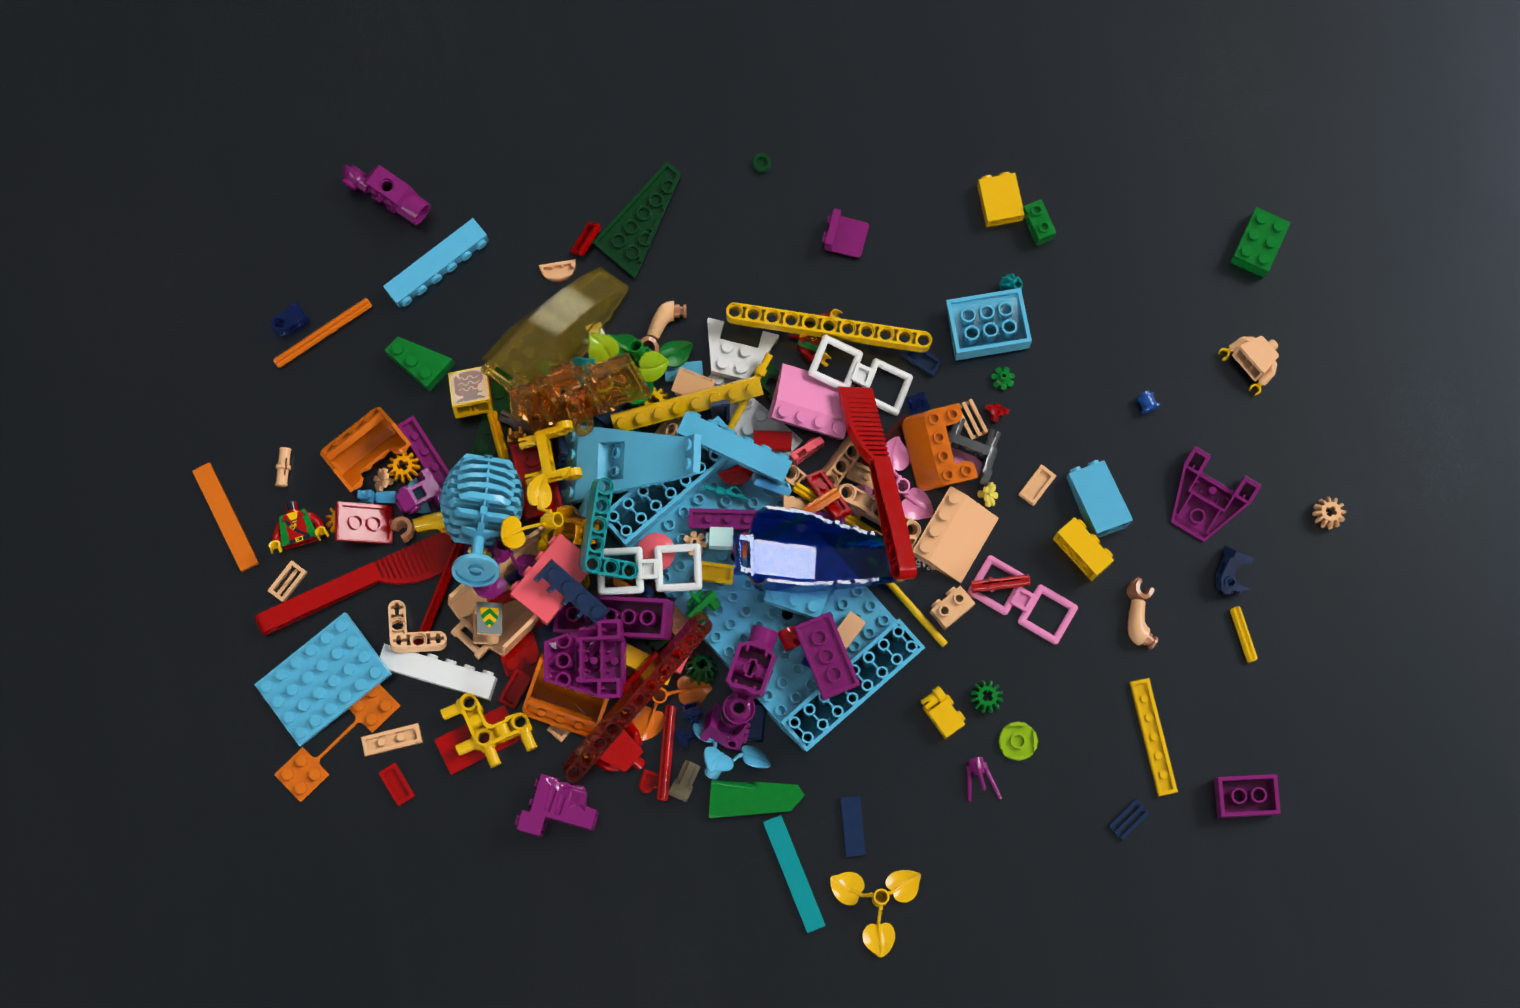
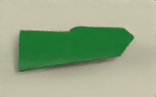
M711 780L709 818L790 812L805 794L798 785Z

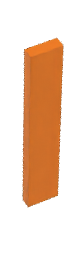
M209 462L193 470L192 472L240 571L244 572L258 565V559L211 463Z

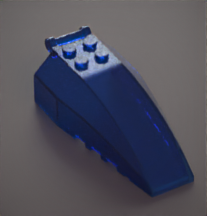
M766 505L754 513L748 535H733V543H735V567L733 568V574L737 576L747 575L754 587L759 590L802 593L907 581L893 579L883 535L874 531L868 532L858 529L859 527L854 525L848 526L838 520L825 519L821 515L805 510ZM743 543H747V567H743Z

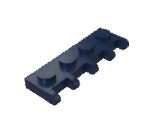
M553 559L533 579L535 582H538L541 578L545 579L550 584L546 591L550 594L556 589L565 597L561 604L565 606L570 601L579 609L575 614L578 619L585 614L592 620L588 626L602 620L610 611L608 607Z

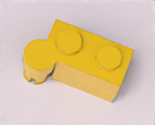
M939 686L934 688L928 696L920 700L921 704L924 705L922 708L944 739L965 725V717L959 710L956 711L952 706L954 704L953 700L948 694L945 695Z

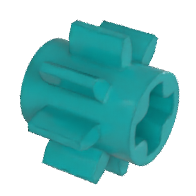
M1014 273L1006 274L999 282L1000 291L1017 288L1022 290L1023 287L1022 280L1019 276L1015 277Z

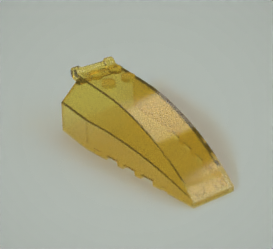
M601 267L581 276L508 329L483 357L485 364L482 366L481 372L503 385L504 389L509 393L513 392L519 384H522L536 398L541 408L545 409L563 389V385L567 384L568 380L572 378L569 370L570 361L575 357H583L588 352L589 334L601 333L602 326L610 319L612 312L617 308L629 287ZM499 367L513 379L507 380L494 369Z

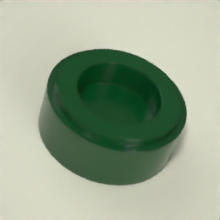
M763 153L757 154L752 161L754 170L758 173L767 172L771 167L770 157Z

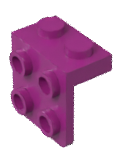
M834 208L833 214H829L827 219V225H830L828 232L824 231L822 242L825 243L824 250L860 258L869 224L841 216V210Z

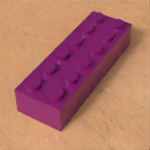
M594 595L610 610L602 620H622L624 638L671 641L674 601L658 598ZM569 601L554 616L553 632L561 635L565 633L570 634L578 631L581 627H588L592 620L585 614L578 619L575 614L579 609Z

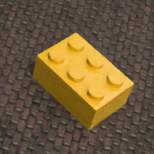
M1074 517L1056 533L1053 540L1082 572L1093 581L1114 561L1112 558L1113 554L1099 544L1100 540L1095 534H1090L1086 530L1087 526L1081 519L1077 520Z

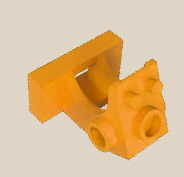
M573 506L557 507L556 512H560L563 515L564 522L561 527L554 529V535L558 537L559 534H562L568 540L570 538L574 539L573 545L582 546L586 518L572 516ZM594 522L593 527L595 530L599 529V524ZM592 539L590 544H596V542Z

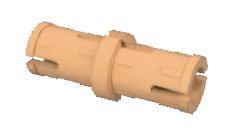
M279 448L278 464L275 467L277 469L275 486L288 487V473L291 470V465H289L291 448Z

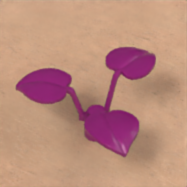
M501 539L495 542L494 548L486 547L488 548L487 552L492 554V558L496 559L498 565L506 562L510 557L514 567L519 568V574L522 577H525L522 574L529 565L533 567L537 562L535 560L537 556L521 555L517 558L516 562L513 551L506 547ZM464 544V555L470 554L468 549L472 545ZM499 577L491 585L473 587L478 596L492 599L503 594L506 589V581Z

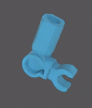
M357 490V498L360 499V503L374 504L376 502L379 505L396 504L395 502L397 501L396 491H376L374 493L372 490Z

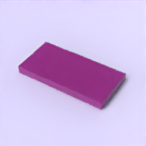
M831 612L794 626L823 701L860 686Z

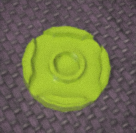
M1017 721L1003 728L999 734L998 743L1004 756L1011 760L1021 761L1033 755L1037 749L1038 739L1032 727Z

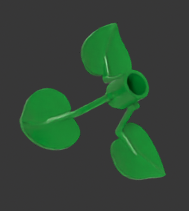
M607 334L618 342L619 353L614 356L618 361L625 362L631 355L635 359L637 367H639L638 361L645 352L652 351L648 346L644 347L642 341L632 335ZM683 340L671 341L660 348V353L668 359V367H680L688 360L693 344ZM640 376L639 379H628L622 387V392L630 397L628 400L630 405L644 403L650 398L654 390L653 382L642 381Z

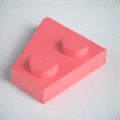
M821 436L808 440L804 446L790 454L789 460L793 461L792 465L797 466L821 449L825 441Z

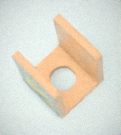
M477 602L473 611V643L498 645L499 636L502 635V603Z

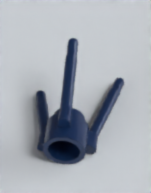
M668 569L663 570V575L668 572ZM655 579L644 581V592L634 594V597L658 598L676 601L675 597L653 596L654 590L649 584L655 581Z

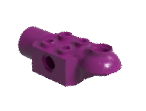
M377 165L368 176L356 166H343V179L341 181L353 191L359 188L366 194L371 193V197L376 202L380 203L382 201L387 205L386 208L394 214L397 212L414 225L420 224L428 214L431 206L430 203L421 198L410 185L382 166Z
M752 625L747 642L739 643L726 678V683L733 693L723 703L724 716L733 724H744L751 720L755 714L754 699L765 696L777 661L773 649L778 637L776 631L767 627ZM739 704L745 707V710L740 714L734 712V707Z

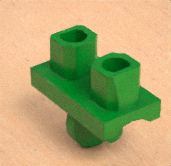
M711 589L705 594L702 590H699L696 594L690 591L688 594L691 598L686 603L692 607L685 614L688 618L702 624L708 618L702 611L706 606L712 611L717 610L721 606L716 597V592Z

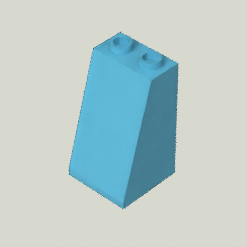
M1094 460L1082 469L1080 466L1071 469L1066 478L1088 532L1100 538L1127 528L1133 519L1105 461L1099 462Z

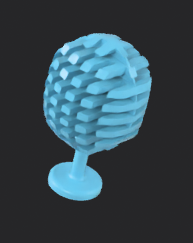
M466 453L453 466L443 483L440 494V510L444 525L454 542L472 545L471 553L458 557L453 562L451 570L454 579L466 586L484 587L497 581L500 573L499 565L491 557L483 555L484 547L494 548L495 542L502 539L500 532L505 518L515 516L520 520L522 516L524 492L520 477L513 463L508 459L494 458L492 455L486 454L481 456Z

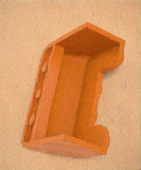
M960 403L918 413L905 418L902 422V431L915 484L922 491H929L978 478L976 467L972 462L963 461L955 463L946 426L956 424L961 420L962 411Z
M376 407L321 450L320 455L347 489L352 492L362 486L364 478L361 474L370 470L374 463L384 459L390 451L394 454H403L412 444L381 407Z
M542 652L522 710L527 717L585 737H592L598 731L609 699H601L544 681V653ZM578 707L581 708V709L585 712V714H583V713L578 709Z

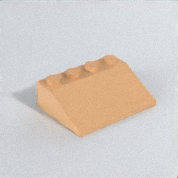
M950 486L913 549L914 557L961 584L999 518L968 495Z

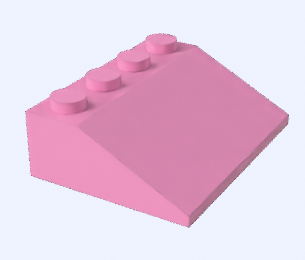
M782 363L767 419L837 440L844 439L846 427L837 388L809 376L807 370Z

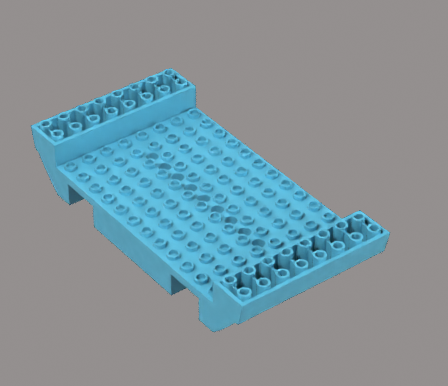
M719 416L713 419L719 423V427L723 429L729 428ZM701 447L700 474L630 490L611 506L608 529L622 547H638V543L642 538L651 533L665 534L672 540L674 545L685 544L684 536L688 535L690 537L692 531H696L697 536L702 533L705 536L703 541H706L707 531L705 529H689V508L783 511V498L775 497L782 494L753 485L752 477L747 483L737 486L747 497L748 501L726 495H718L714 491L703 489L704 484L714 487L718 485L728 489L732 485L723 482L718 473L738 464ZM736 489L732 490L733 493L740 494ZM791 507V511H798V509ZM733 530V544L742 532L748 530ZM786 531L746 558L742 557L738 562L731 560L730 556L733 550L709 549V544H707V548H702L701 561L735 565L732 585L702 581L701 589L704 594L709 589L715 591L721 606L715 611H712L708 606L702 610L708 618L702 623L705 632L700 637L729 670L738 644L747 642L752 625L767 627L778 633L785 628L794 627L810 620L793 614L790 620H785L782 617L784 610L764 604V597L776 566L832 585L822 615L831 612L837 628L850 611L866 622V625L846 650L860 686L824 701L801 645L792 650L785 651L779 637H777L773 649L777 661L765 696L757 699L766 708L768 715L806 752L925 648L900 619L896 620L818 532ZM675 552L674 560L670 567L667 568L668 572L663 575V584L694 583L693 556H690L688 552ZM629 555L635 562V555ZM745 567H753L755 570L754 574L746 576L743 573ZM765 581L767 583L766 590H758L756 588L757 582ZM690 591L664 592L665 596L676 598L674 605L688 619L692 626L698 623L694 619L688 618L685 614L692 607L686 603L691 598L688 594Z

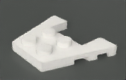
M708 318L711 374L737 381L752 377L757 365H760L766 352L770 353L772 347L778 342L779 335L763 331L759 346L756 348L720 339L724 321Z

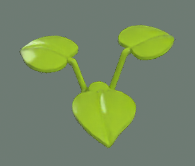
M600 333L589 334L588 356L589 358H595V365L602 366L607 370L606 375H608L610 381L607 388H605L608 384L606 382H600L593 392L594 410L598 411L613 387L621 391L618 386H613L614 382L611 373L617 372L620 366L640 371L639 376L642 381L653 382L662 377L666 372L669 364L668 359L659 352L648 351L640 357L638 361L639 367H634L618 361L614 357L619 353V345L614 338Z

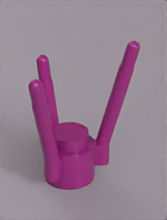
M983 757L968 760L969 766H966L968 802L971 801L972 794L971 773H973V776L978 775L982 790H986L982 775L986 773L998 799L1001 800L1002 796L988 769L987 762L983 761Z

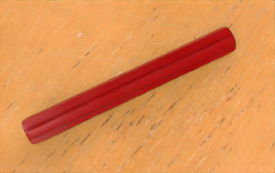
M666 705L664 712L657 800L663 802L668 801L676 719V706Z

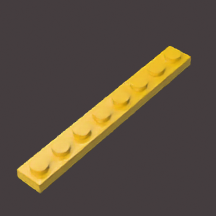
M759 375L617 412L610 414L614 429L629 431L682 417L686 411L690 413V411L701 412L711 409V404L715 401L726 399L731 404L764 394Z

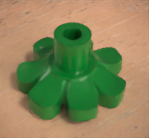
M1000 367L995 369V373L991 375V379L995 380L993 382L994 388L1000 386V389L1005 391L1007 386L1013 387L1014 382L1012 380L1015 378V374L1009 373L1010 368L1005 367L1003 371Z

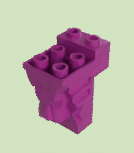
M541 774L540 778H536L534 789H536L535 797L531 796L528 808L531 809L530 812L522 810L521 814L518 813L515 821L517 830L543 838L548 819L594 832L599 812L587 806L588 794L584 786L570 785L569 783L560 782L557 778Z

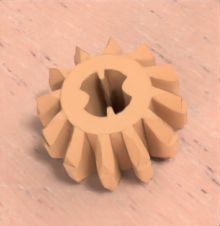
M1326 497L1325 500L1321 498L1318 501L1319 504H1315L1313 507L1316 511L1312 515L1318 516L1315 523L1322 522L1321 528H1324L1327 524L1329 530L1333 526L1339 527L1340 522L1345 520L1342 515L1346 514V510L1340 509L1344 504L1340 503L1338 505V498H1335L1333 501H1331L1330 497ZM1327 510H1330V511H1331V513H1330V514H1332L1331 516H1328V515H1327V513H1328V512H1326Z

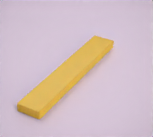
M1150 679L1132 681L1129 684L1157 795L1160 797L1177 793L1178 790Z

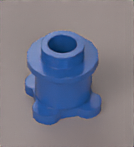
M1149 390L1139 394V398L1136 400L1140 402L1143 409L1142 415L1160 406V403H1156L1153 397L1154 392L1150 393Z

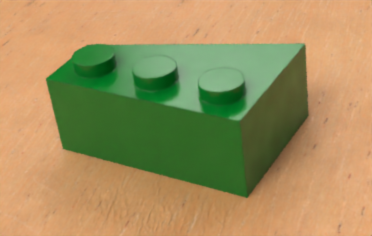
M398 336L385 349L387 355L429 392L455 365L452 358Z

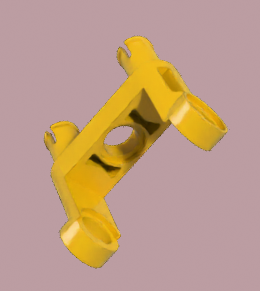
M571 420L557 422L556 426L534 432V435L518 438L521 450L537 446L542 469L538 472L525 474L527 486L534 477L542 473H546L548 483L564 479L570 481L577 480L583 477L580 467L571 468L569 466L558 470L555 469L550 439L568 435V432L573 431L574 427Z

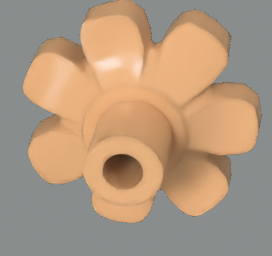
M379 468L377 471L378 476H374L373 481L376 482L374 486L379 492H382L383 488H387L388 485L392 486L394 483V479L389 478L387 468Z
M692 531L690 537L685 535L683 538L686 542L685 544H693L694 542L700 544L701 555L703 554L702 548H707L706 541H703L705 536L702 533L697 536V532ZM693 551L688 552V554L693 556Z

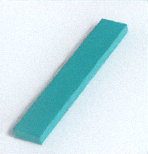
M779 815L763 822L806 932L810 933L826 926L782 816Z

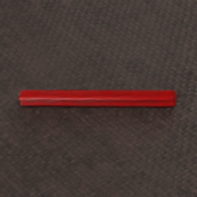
M454 542L418 632L431 630L452 577V564L460 557L464 547L463 543ZM415 639L414 641L415 645H422L424 643L422 639Z

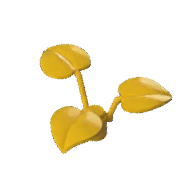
M542 473L530 481L526 495L529 504L532 506L537 505V509L545 512V514L540 518V523L521 527L520 520L515 516L505 518L501 525L500 536L502 543L508 548L516 549L524 544L526 539L524 530L542 526L546 529L540 534L541 539H539L537 547L539 553L541 551L545 552L549 548L548 542L554 535L553 529L563 525L564 518L560 512H552V509H545L551 504L552 493L546 473Z
M911 870L895 871L887 877L885 882L890 892L885 889H878L875 893H861L864 890L865 884L862 877L857 873L845 872L831 876L830 885L832 892L842 904L855 905L860 896L871 897L872 903L879 907L877 924L867 925L862 934L865 946L878 957H884L891 950L895 941L893 926L890 923L881 924L883 906L887 904L892 894L898 902L907 903L912 901L917 895L921 874Z

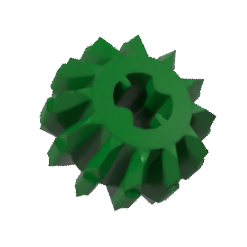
M984 680L981 681V687L976 684L974 688L977 691H971L970 693L972 696H976V698L970 700L971 703H978L974 708L977 710L982 706L981 713H985L986 708H988L989 713H992V706L998 710L1000 706L996 702H1003V699L998 697L1003 694V691L996 692L999 685H995L994 688L991 687L993 684L991 680L988 682V686H986ZM984 692L985 694L989 693L991 695V701H989L988 699L986 701L983 700Z

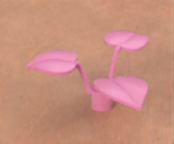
M894 437L886 442V447H888L887 452H889L888 456L891 459L894 475L897 477L896 483L899 494H903L905 497L901 502L904 514L913 520L931 518L934 513L928 495L919 488L910 489V482L902 478L895 471L904 470L909 465L910 459L908 450L900 437ZM855 486L856 488L865 491L875 497V494H873L872 489L869 486ZM851 509V514L855 516H862Z

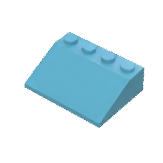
M1021 288L946 300L955 361L1030 348L1032 339Z

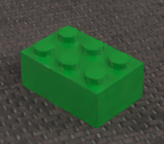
M1256 207L1251 214L1230 263L1265 278L1291 222Z

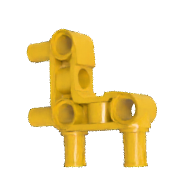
M471 693L462 695L455 704L440 710L444 720L458 714L463 715L471 732V739L455 745L459 756L474 749L480 750L485 754L490 768L501 764L495 749L501 743L518 736L521 737L527 752L537 748L531 733L532 725L524 713H515L505 717V720L496 724H489L484 717L482 705L475 695ZM474 699V705L466 708V700ZM519 718H524L526 721L522 727L516 726V721ZM483 734L489 735V740L486 743H480V737Z

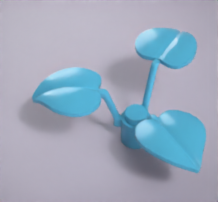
M695 720L692 722V728L695 735L699 738L704 721ZM712 738L706 741L713 743V747H706L704 750V761L706 764L704 773L710 779L716 780L722 771H730L734 766L733 762L740 757H743V761L752 767H771L766 755L754 746H743L741 748L742 753L737 754L731 759L717 749V741Z

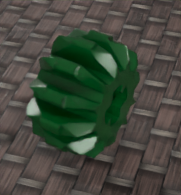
M696 652L694 657L690 656L685 664L686 677H690L691 683L697 681L698 686L701 682L707 685L709 681L715 679V675L718 673L716 660H713L712 655L706 657L705 652L701 656Z

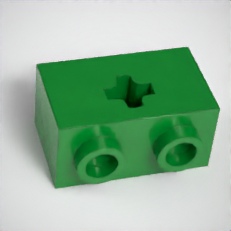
M1042 199L1025 205L1023 208L1024 219L1036 246L1053 240L1056 230Z

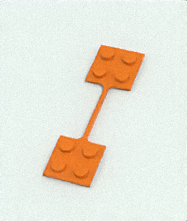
M379 684L349 708L355 715V721L318 757H312L302 747L274 775L302 802L330 775L320 765V760L358 723H362L373 733L401 705Z

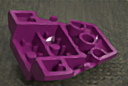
M600 620L594 625L579 628L578 631L570 634L565 633L544 641V681L601 699L621 698L623 685L626 683V639L624 638L622 620Z

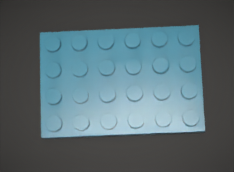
M344 612L254 685L299 746H303L392 675V673L350 616Z

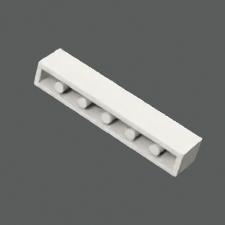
M384 644L380 658L389 671L464 694L471 693L475 697L491 701L497 683V678L493 676V672L483 670L481 673L475 671V667L467 664L461 667L456 665V661L450 659L441 661L438 660L439 656L427 653V656L419 654L420 652L396 653L391 650L390 645Z

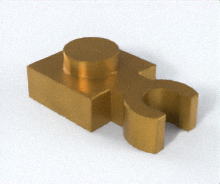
M519 426V430L516 432L508 428V445L520 443L518 438L527 436L526 433L523 434L521 426Z

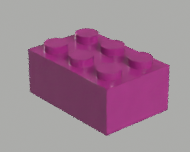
M1277 774L1229 776L1214 779L1217 818L1281 814Z

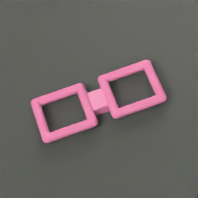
M989 555L973 581L983 580L991 565L1011 576L1025 574ZM1041 584L1037 586L1034 593L1023 587H1015L1004 606L980 592L972 593L971 585L967 591L970 596L1003 615H1007L1012 606L1022 610L1023 612L1018 619V623L1055 645L1059 643L1078 610V606ZM1041 594L1069 609L1054 635L1027 620Z

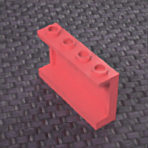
M559 534L558 537L554 535L547 544L549 548L537 555L535 565L533 567L529 565L522 574L525 577L521 582L516 581L510 588L512 591L510 596L540 618L541 622L546 626L563 607L561 601L565 597L556 589L549 594L546 590L550 584L543 578L535 582L533 580L534 577L551 559L580 584L589 575V573L582 572L579 567L581 550L562 534ZM591 559L587 561V566L589 569H592L593 567V561Z

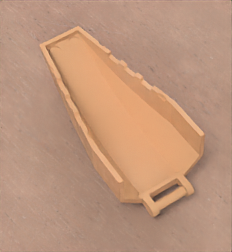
M574 507L572 516L583 518ZM538 527L531 534L525 536V542L521 547L516 549L510 548L513 551L516 562L517 558L521 555L537 556L539 554L537 544L539 539H541L540 534L546 528ZM570 538L569 541L573 543L574 539ZM510 557L506 562L499 564V577L506 581L505 590L510 589L516 581L520 582L524 578L519 574V568L514 567ZM460 584L448 596V605L460 621L453 628L451 634L454 637L457 636L471 649L478 660L489 649L505 656L532 630L540 619L516 599L502 605V635L499 636L498 645L484 644L480 648L462 630L466 627L473 634V611L476 603L487 602L486 598L478 596L473 587Z

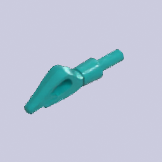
M704 484L703 489L714 491L715 494L748 501L740 488L735 485L726 489L718 485L714 487ZM736 489L740 494H735L732 490Z

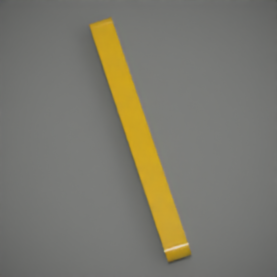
M731 303L726 308L727 321L736 325L821 338L827 334L841 341L920 353L927 352L932 343V337L926 331L742 303ZM732 310H737L740 314L733 317L729 313ZM751 313H756L758 315V318L752 320L748 317V315ZM769 316H775L777 318V321L769 322L767 318ZM794 319L796 323L794 325H788L786 323V320ZM811 321L815 324V326L813 328H807L805 326V323ZM830 324L834 329L827 331L824 329V326ZM849 327L853 332L846 334L842 329ZM863 330H868L871 332V335L869 337H865L862 335L861 332ZM882 333L889 334L890 338L884 340L881 338L880 335ZM906 336L909 341L901 342L899 337ZM925 339L928 344L920 345L918 340Z

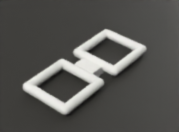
M827 334L823 335L808 371L809 376L834 388H838V386L851 387L852 382L862 386V388H870L879 367L904 379L894 407L875 398L877 408L897 416L900 413L913 376L877 358H874L870 367H867L860 363L863 356L861 350ZM827 344L854 356L844 383L817 371Z
M698 543L655 546V559H643V549L641 547L604 548L603 557L635 555V564L638 566L639 572L636 576V586L605 587V576L597 575L599 595L643 593L644 580L655 579L657 592L702 589L701 546ZM693 551L694 583L663 584L662 553Z

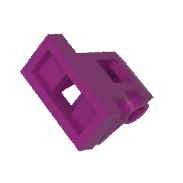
M428 468L419 473L417 477L419 483L410 487L406 485L397 491L398 494L395 496L398 501L395 503L403 515L407 513L409 516L418 512L421 509L420 505L432 501L436 509L440 508L441 489ZM422 489L426 496L417 500L413 492Z
M716 702L706 714L699 738L705 742L712 738L726 748L740 750L742 743L746 744L749 729H746V727L750 728L751 723L732 725L726 723L721 713L723 706Z

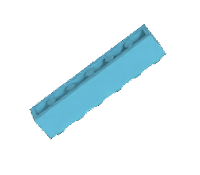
M472 218L383 286L385 291L399 308L409 305L412 302V298L423 294L432 283L436 284L445 273L455 270L457 264L462 260H468L475 250L485 247L487 241H489L487 234Z
M686 411L675 434L676 436L686 437L692 434H701L702 448L780 485L783 483L793 462L789 460V456L780 452L776 454L771 451L772 448L764 444L759 446L750 437L743 436L742 438L736 435L737 432L727 427L723 429L714 420L708 419L706 421L697 412L690 411L689 413Z

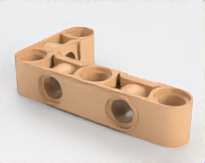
M842 484L836 487L840 494L843 488L848 491L847 497L842 496L850 509L881 526L879 516H876L874 513V509L877 506L874 496L851 484ZM905 515L907 527L910 525L913 528V533L910 535L913 549L921 533V526L918 522ZM886 552L882 566L887 572L891 573Z

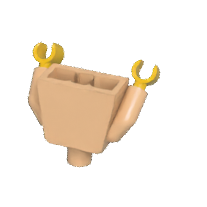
M1252 336L1240 337L1231 343L1229 348H1221L1218 352V355L1222 352L1227 353V356L1222 358V361L1228 360L1230 353L1234 352L1232 356L1255 382L1259 381L1248 389L1250 391L1252 387H1257L1258 392L1254 396L1258 395L1261 392V387L1265 386L1274 377L1277 368L1275 360L1279 357L1276 351L1278 348L1277 342L1273 339L1267 341L1263 336L1257 338Z

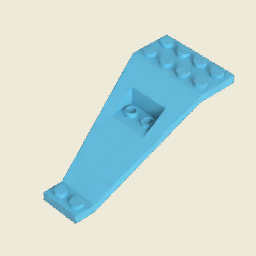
M578 425L574 427L573 431L568 432V435H564L569 454L566 456V461H563L564 465L560 469L569 466L571 468L580 467L583 477L577 480L570 481L564 479L558 482L563 506H570L583 502L591 488L592 482L598 478H610L614 484L613 494L691 477L700 474L702 435L692 434L681 437ZM601 481L599 488L601 491H605L606 486Z

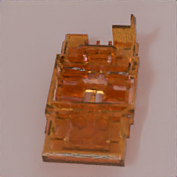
M629 353L608 358V360L600 363H586L587 369L583 365L575 366L573 361L551 366L549 375L538 378L539 384L533 379L527 385L509 388L508 390L511 414L516 421L523 419L535 431L555 425L563 420H571L574 423L576 434L578 436H586L593 430V417L614 411L616 409L615 406L649 397L650 388ZM582 381L584 386L573 389L574 386L580 385ZM566 389L564 394L561 395V390ZM526 401L529 402L531 408L527 409ZM586 422L587 427L586 429L582 430L581 425L582 423Z

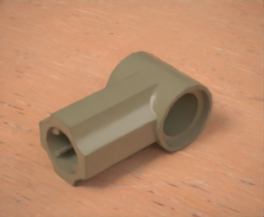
M685 760L677 779L675 778L670 788L669 795L687 802L693 789L692 785L701 767Z

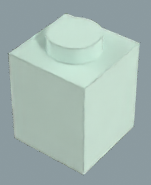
M710 527V532H706V544H709V549L733 550V527Z

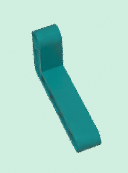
M607 477L595 479L591 485L579 559L580 570L589 574L622 580L633 579L639 572L638 566L634 562L603 557L614 484ZM601 481L606 486L604 492L601 491L599 488V484ZM598 501L603 505L601 511L596 507ZM595 520L599 522L600 527L598 530H595L593 527ZM592 539L596 542L594 550L590 547ZM589 559L593 561L592 569H589L587 566ZM608 562L612 566V570L610 572H607L606 570V564ZM626 566L630 568V574L628 576L624 573V568Z

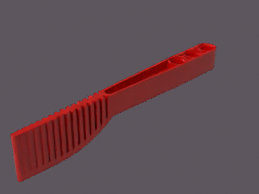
M838 386V396L846 430L856 450L869 464L891 575L895 580H913L917 575V566L891 459L888 456L889 452H887L888 447H886L887 444L883 437L884 433H882L883 428H881L882 424H880L881 420L879 419L880 416L873 388Z
M437 533L405 549L403 548L396 553L383 557L376 562L374 561L265 610L254 618L261 634L267 635L379 582L391 585H409L427 581L442 574L454 542L447 533Z

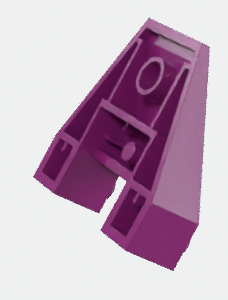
M1194 445L1184 461L1171 523L1205 542L1250 505L1262 486L1244 474L1236 489L1233 490L1202 471L1210 460L1211 454Z

